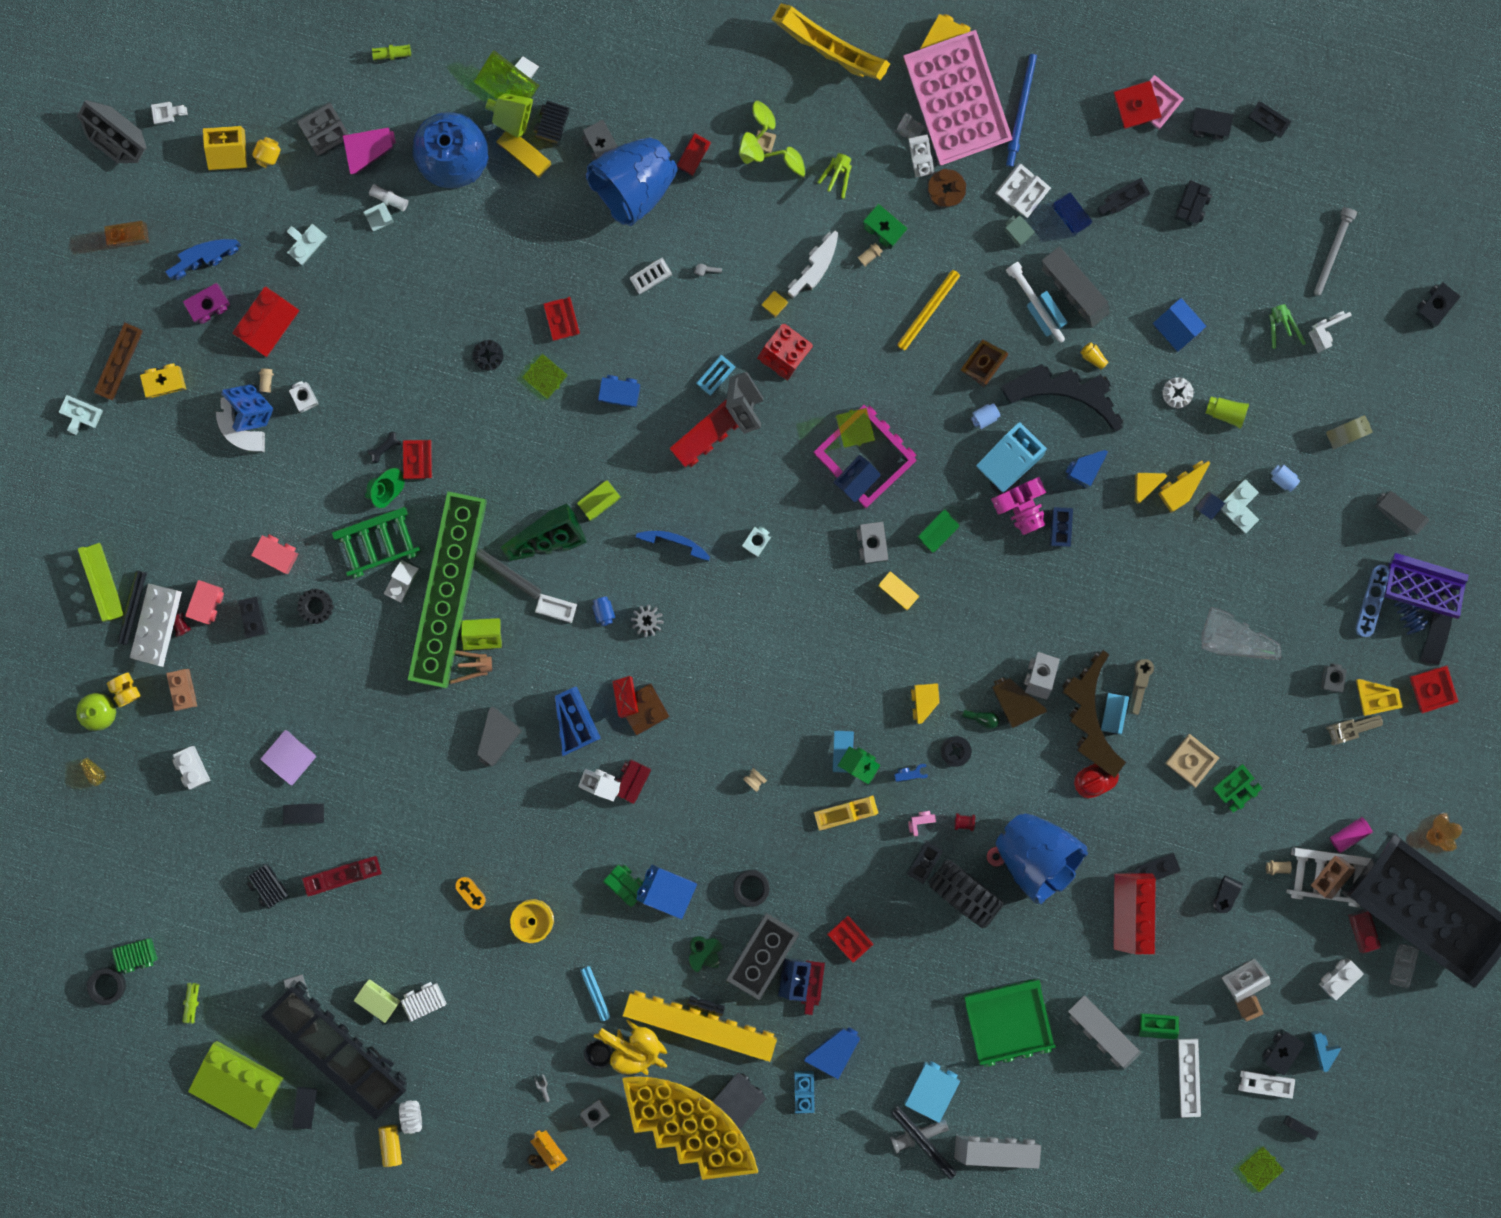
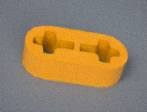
M469 877L458 879L456 890L467 904L473 909L482 908L486 898L481 890ZM461 881L469 882L468 888L471 891L470 893L466 889H460ZM471 893H473L475 897L480 896L482 898L480 900L481 905H478L477 903L474 905L472 903L474 899L470 895Z

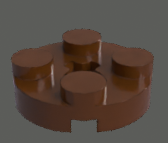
M942 169L936 172L929 181V197L935 205L941 208L954 207L965 196L966 182L958 172L951 169ZM950 184L952 192L944 193L942 185Z

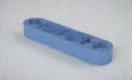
M1385 565L1375 566L1371 572L1356 624V633L1361 637L1371 636L1375 630L1389 573V568ZM1381 568H1383V572L1386 573V575L1382 576L1380 579V582H1384L1383 585L1379 583H1373L1374 580L1378 581L1379 574H1376V572L1381 570ZM1374 586L1379 587L1381 590V594L1378 597L1371 595V589ZM1368 605L1375 607V613L1372 616L1367 615L1365 612V608ZM1363 616L1367 619H1373L1372 622L1368 621L1367 627L1370 630L1366 631L1365 634L1360 629L1366 623V620H1362Z

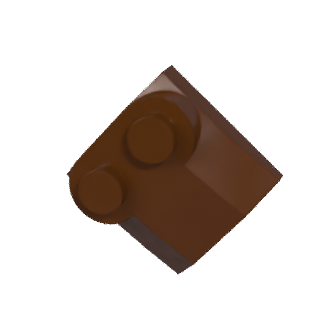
M649 684L635 692L639 713L627 716L626 718L635 734L638 735L670 716L653 685Z

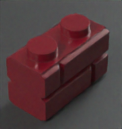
M633 759L630 762L625 761L621 772L624 774L621 780L616 779L620 783L617 796L635 804L652 769Z
M1361 910L1349 914L1348 918L1359 952L1366 953L1381 948L1371 913L1367 910Z

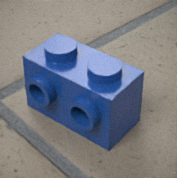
M607 375V378L602 377L598 400L599 402L637 408L641 385L635 379L626 378V381L618 380L617 376Z

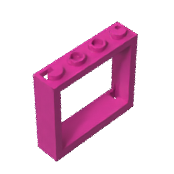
M863 405L814 451V454L838 478L843 471L824 450L863 413L908 460L869 498L863 494L858 499L867 508L917 461L914 458L917 455L911 448L908 447L906 449L901 444L903 440L896 433L893 435L888 430L890 426L883 419L881 421L875 416L877 413L870 405L868 407Z

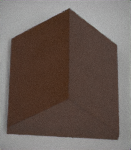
M982 339L961 368V371L985 387L1006 359L1008 353Z

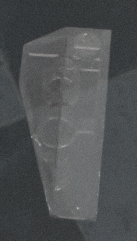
M1214 607L1210 608L1201 634L1202 649L1220 655L1270 660L1281 659L1279 643L1261 632L1257 634L1250 630V625L1245 622L1243 624L1233 619L1234 616Z

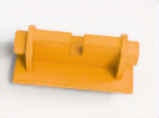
M539 1130L534 1134L535 1138L530 1142L551 1171L567 1161L565 1155L546 1130L544 1132Z

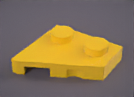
M1356 679L1363 716L1402 708L1399 689Z

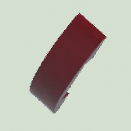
M373 856L302 878L307 897L380 875L382 872L377 856Z

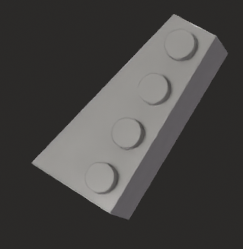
M1085 995L1068 1011L1071 1014L1069 1018L1076 1026L1081 1024L1085 1028L1082 1032L1090 1040L1094 1037L1099 1042L1096 1046L1104 1054L1108 1051L1112 1056L1110 1060L1117 1067L1121 1065L1126 1069L1141 1054Z
M956 1135L954 1159L965 1165L1039 1169L1041 1145L1035 1143L1034 1139L1017 1141L1015 1138H1005L1003 1140L997 1137L980 1138L979 1136Z

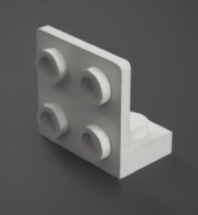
M1342 311L1330 317L1329 322L1325 319L1312 326L1313 330L1308 333L1318 353L1332 346L1331 342H1333V339L1325 329L1352 316L1350 312L1345 314Z

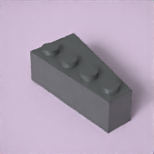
M1060 246L1042 260L1043 272L1046 276L1052 277L1055 286L1064 292L1067 300L1076 307L1080 315L1091 327H1094L1110 314L1108 301Z

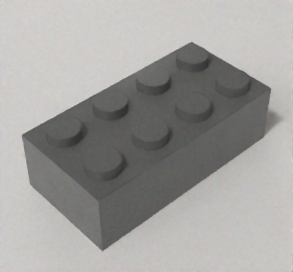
M766 912L726 980L760 1000L798 937L799 932Z

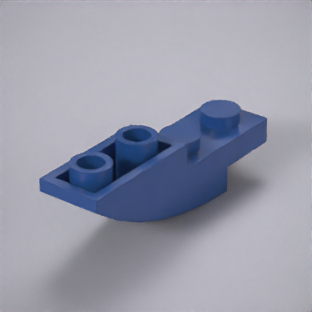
M234 239L214 240L198 244L179 253L178 256L181 262L165 272L170 279L180 280L186 276L185 272L188 270L199 268L202 265V261H205L209 266H215L222 262V258L227 254L229 256L235 254L239 250L238 247L242 245Z

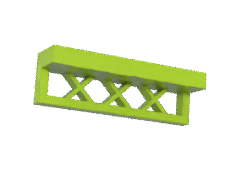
M101 543L78 548L102 621L108 622L124 616V611Z

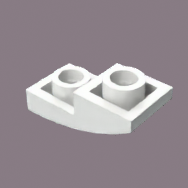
M928 135L909 138L915 177L933 174V160Z

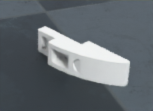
M834 231L832 234L829 232L822 239L824 243L819 248L815 246L810 251L809 262L813 264L812 267L808 265L801 272L803 276L799 280L794 279L788 286L790 289L788 294L793 299L806 285L813 290L819 283L834 255L838 232Z

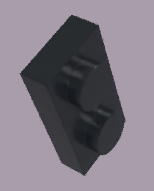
M1261 101L1257 103L1248 117L1278 138L1282 137L1292 122Z

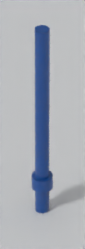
M1035 54L1029 55L1012 134L1013 140L1009 142L1007 149L1009 153L1006 166L1008 167L1014 166L1016 153L1019 152L1020 144L1018 143L1037 59Z

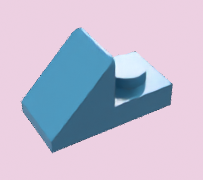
M1320 1031L1311 1032L1320 1069L1323 1072H1327L1339 1054L1341 1047L1326 1048L1325 1046H1328L1326 1036L1322 1035Z

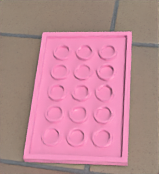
M976 30L903 56L940 166L1013 140Z

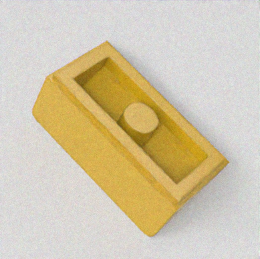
M891 571L878 585L906 611L919 597Z

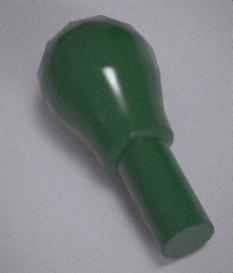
M964 710L962 717L975 720L988 729H994L999 725V717L995 713H975Z

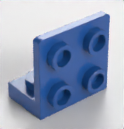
M253 385L222 390L221 394L238 412L232 426L236 432L267 426L273 407Z

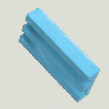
M720 355L696 384L711 396L736 367L724 356ZM721 361H723L724 364L710 378V380L705 385H703L702 382L715 369V367ZM728 365L730 368L712 387V389L709 390L708 387Z

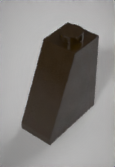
M1002 677L994 681L995 685L991 688L1011 728H1015L1047 712L1044 706L1028 693H1025L1010 678L1005 680Z

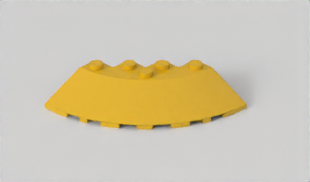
M653 1077L622 1078L634 1133L653 1131L657 1149L675 1146L679 1164L698 1162L702 1180L758 1173L755 1158L742 1132L733 1120L711 1100L686 1086Z

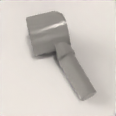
M698 264L694 274L704 276L705 271L722 273V268Z
M542 1074L543 1081L538 1082L536 1077L534 1081L536 1087L541 1089L547 1103L550 1101L546 1089L547 1080L545 1075Z

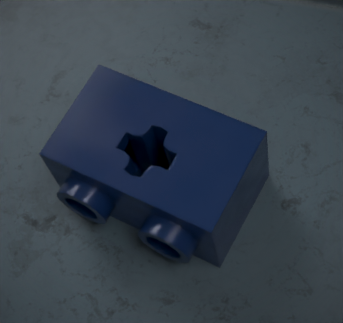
M1052 508L1049 547H1071L1073 508Z
M784 958L779 997L788 1000L806 1001L811 970L810 962Z

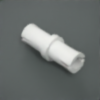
M373 184L369 191V196L383 201L387 206H394L401 211H405L409 201L395 195L391 190L387 191Z

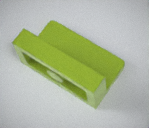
M606 480L581 499L578 505L589 520L592 521L621 499V497L609 481Z
M500 618L463 620V650L502 648Z

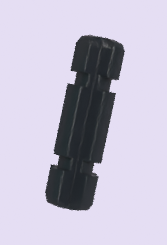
M693 996L689 997L687 1003L689 1007H698L697 1009L709 1013L714 1012L715 1015L723 1016L725 1010L723 1005H715V1003L703 999L698 1000L697 997Z

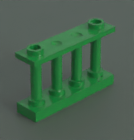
M406 507L332 532L334 540H340V543H343L352 571L346 572L347 576H353V579L363 576V572L404 557L411 559L418 556V552L422 551L421 547H413L404 522L406 520L405 516L409 515ZM391 521L397 523L406 548L405 552L397 555L386 529L387 523ZM374 527L379 530L388 558L377 561L368 535L369 529ZM357 533L358 536H361L370 561L369 565L359 567L350 542L351 536Z

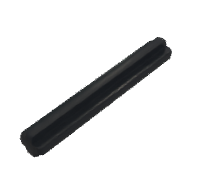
M139 570L135 572L117 640L119 644L127 645L129 642L147 575L146 572Z

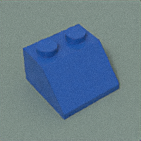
M1103 450L1070 462L1066 469V473H1068L1066 478L1085 488L1090 487L1108 451Z

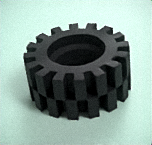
M310 589L300 596L297 609L299 615L305 621L318 624L329 619V616L333 613L334 605L328 593L319 589ZM312 599H319L322 602L323 608L321 612L313 614L309 611L308 604Z

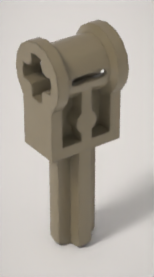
M1148 659L1139 660L1135 664L1134 688L1128 712L1131 714H1139L1149 676L1154 671V665ZM1146 663V666L1149 667V670L1143 673V669H1140V665H1144Z
M1377 715L1354 722V719H1349L1326 726V729L1329 730L1332 739L1331 745H1336L1359 738L1358 733L1383 725L1381 716Z

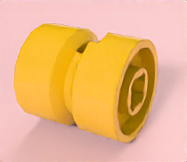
M129 672L106 683L110 692L115 694L114 700L118 708L141 697L137 687L132 686L134 681Z

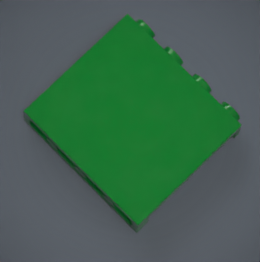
M1039 978L963 995L980 1065L984 1064V1067L995 1065L996 1061L1003 1060V1063L1011 1062L1017 1056L1028 1058L1033 1056L1035 1052L1040 1051V1054L1051 1052L1052 1048H1056L1051 1034Z

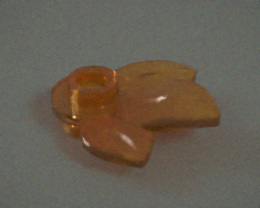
M1442 813L1433 820V827L1427 833V840L1431 845L1440 846L1444 851H1453L1457 849L1454 840L1461 835L1462 827L1457 823H1449L1448 814ZM1436 833H1438L1439 839H1436Z

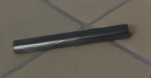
M898 1106L892 1109L890 1113L942 1173L950 1180L955 1177L957 1173L906 1114Z

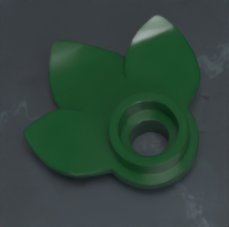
M702 936L692 938L689 944L691 951L689 963L695 972H699L703 965L718 968L719 956L717 952L723 949L722 943L715 938L705 939ZM697 942L702 943L703 947L701 949L695 947Z

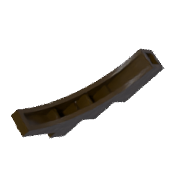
M1102 650L1100 653L1097 651L1090 661L1093 663L1089 669L1085 667L1080 673L1081 680L1075 676L1072 679L1067 678L1062 685V688H1064L1062 693L1080 706L1079 708L1075 707L1069 714L1071 717L1069 722L1087 734L1086 738L1082 736L1076 744L1078 746L1076 751L1115 778L1126 764V761L1106 741L1100 729L1095 709L1097 680L1102 666L1110 655Z

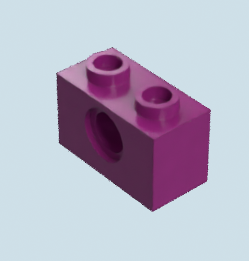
M217 283L183 301L193 321L197 324L208 322L211 319L210 316L216 313L217 315L222 314L230 306L223 290ZM211 300L212 307L205 310L203 307L204 302Z

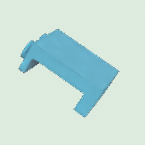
M932 1061L929 1064L924 1062L923 1069L904 1104L940 1123L960 1080L957 1078L958 1075L950 1070L944 1072L940 1070V1065Z

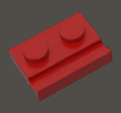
M571 297L544 303L553 341L580 335Z
M403 440L404 479H432V440Z
M846 916L828 933L829 937L853 963L874 945L849 916Z

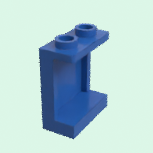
M652 864L646 871L643 885L638 889L637 900L682 919L697 884Z

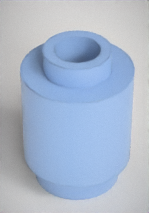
M994 403L991 405L987 404L972 412L973 417H971V421L976 428L983 429L997 421L1000 413Z
M1284 464L1281 466L1277 465L1271 472V475H1273L1271 480L1285 491L1291 492L1300 482L1297 475Z

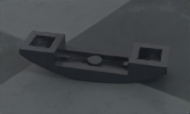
M1449 589L1453 596L1457 595V591ZM1444 591L1438 593L1442 601L1449 599ZM1434 599L1433 605H1437L1438 602ZM1452 602L1445 604L1449 610L1454 611L1455 606ZM1433 612L1420 661L1435 665L1440 664L1453 617Z

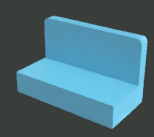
M1046 291L1038 297L1059 329L1064 327L1068 322L1049 293ZM1032 302L1028 303V310L1045 336L1048 337L1053 334Z
M1107 693L1101 731L1122 734L1129 700L1128 696Z

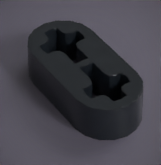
M1286 1115L1283 1121L1284 1125L1314 1141L1319 1134L1317 1130L1289 1115Z

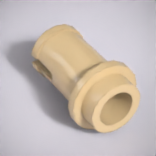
M876 243L870 244V248L857 258L866 267L877 256L880 257L883 251Z
M261 368V372H259V392L271 393V380L274 373H272V369Z
M1270 860V862L1266 863L1267 874H1291L1292 866L1290 861L1274 862Z

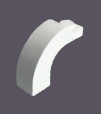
M225 397L221 398V409H224V412H216V418L225 438L243 450L265 452V433L236 432L232 428L235 421V409Z

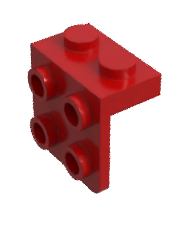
M782 324L764 346L757 359L788 381L813 345L789 326Z

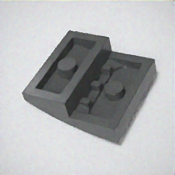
M330 102L297 120L317 156L343 142L344 135H349Z

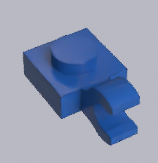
M919 764L912 771H909V767L898 769V773H894L895 781L927 778L928 774H920V768L926 767V764Z

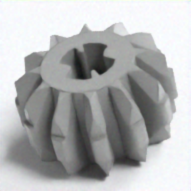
M647 605V611H644L643 606H640L641 614L637 611L633 612L638 616V619L631 618V621L638 622V624L633 625L632 628L640 627L637 631L638 635L645 630L644 637H648V631L650 630L651 635L655 636L654 628L657 631H661V628L656 626L657 623H664V621L657 620V618L663 615L662 613L655 615L658 610L657 607L650 612V605ZM644 616L646 618L648 616L652 617V624L650 626L649 624L647 626L643 625L644 621L642 619Z

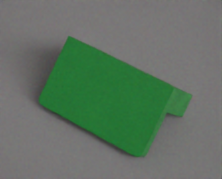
M944 509L917 538L934 553L959 528V524Z

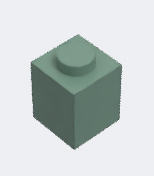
M1020 215L1017 218L1013 216L1005 223L1007 227L1004 231L1018 247L1023 245L1035 233Z

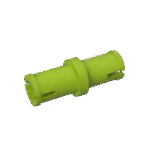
M392 44L389 47L372 48L373 61L411 57L410 44L393 46Z
M187 983L186 999L183 1000L185 1007L182 1022L195 1023L196 1007L199 1005L197 997L200 986L197 983H192V985Z

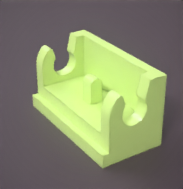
M370 979L354 999V1002L384 1023H386L401 1002Z

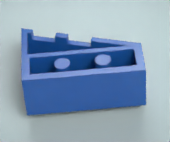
M577 686L555 696L560 727L559 734L562 743V756L601 739Z

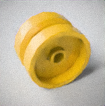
M525 900L512 912L510 919L511 929L514 935L523 942H539L545 939L553 928V912L541 900ZM530 918L535 919L534 925H532V923H528V920Z

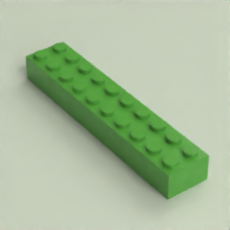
M447 491L408 676L410 681L448 688L484 518L486 499Z

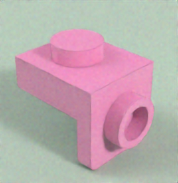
M930 811L918 812L919 816H913L911 821H908L909 832L913 833L914 837L918 836L917 825L936 822L935 814H930Z

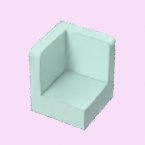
M384 202L363 212L373 231L394 223Z

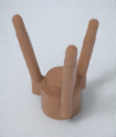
M455 651L457 655L479 658L476 659V663H461L457 665L458 667H476L477 671L480 672L451 680L450 684L481 675H488V672H492L491 656L487 657L486 654Z

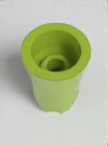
M1210 397L1205 413L1241 429L1249 404L1220 397Z

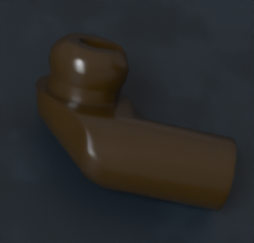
M531 1154L527 1158V1163L536 1169L548 1166L539 1155Z

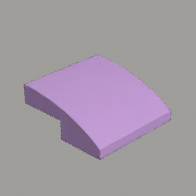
M285 730L263 755L261 760L287 783L293 785L317 756L304 744L300 743L289 731Z

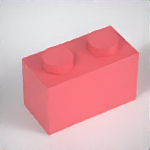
M270 534L267 537L262 535L251 556L285 574H289L299 555L294 552L296 548L287 543L284 546L277 543L279 539Z
M198 580L185 616L205 624H211V621L214 622L218 612L216 611L217 604L222 602L224 596L223 588Z

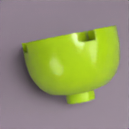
M92 693L83 697L78 703L76 715L83 727L92 731H100L111 726L115 720L116 708L112 699L107 695Z

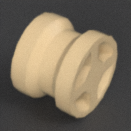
M754 768L749 776L743 778L756 792L759 790V786L767 781Z

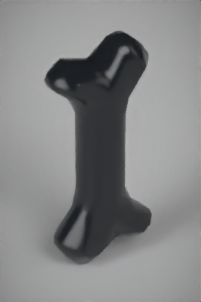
M389 432L388 439L377 449H368L367 454L372 457L373 463H379L380 456L393 445L400 446L401 442L396 438L395 432Z

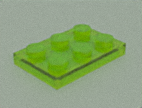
M495 50L491 52L474 80L477 85L495 99H498V97L505 93L532 99L540 86Z

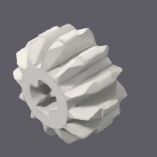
M412 1100L401 1103L399 1106V1118L404 1134L419 1132L422 1129L419 1103Z

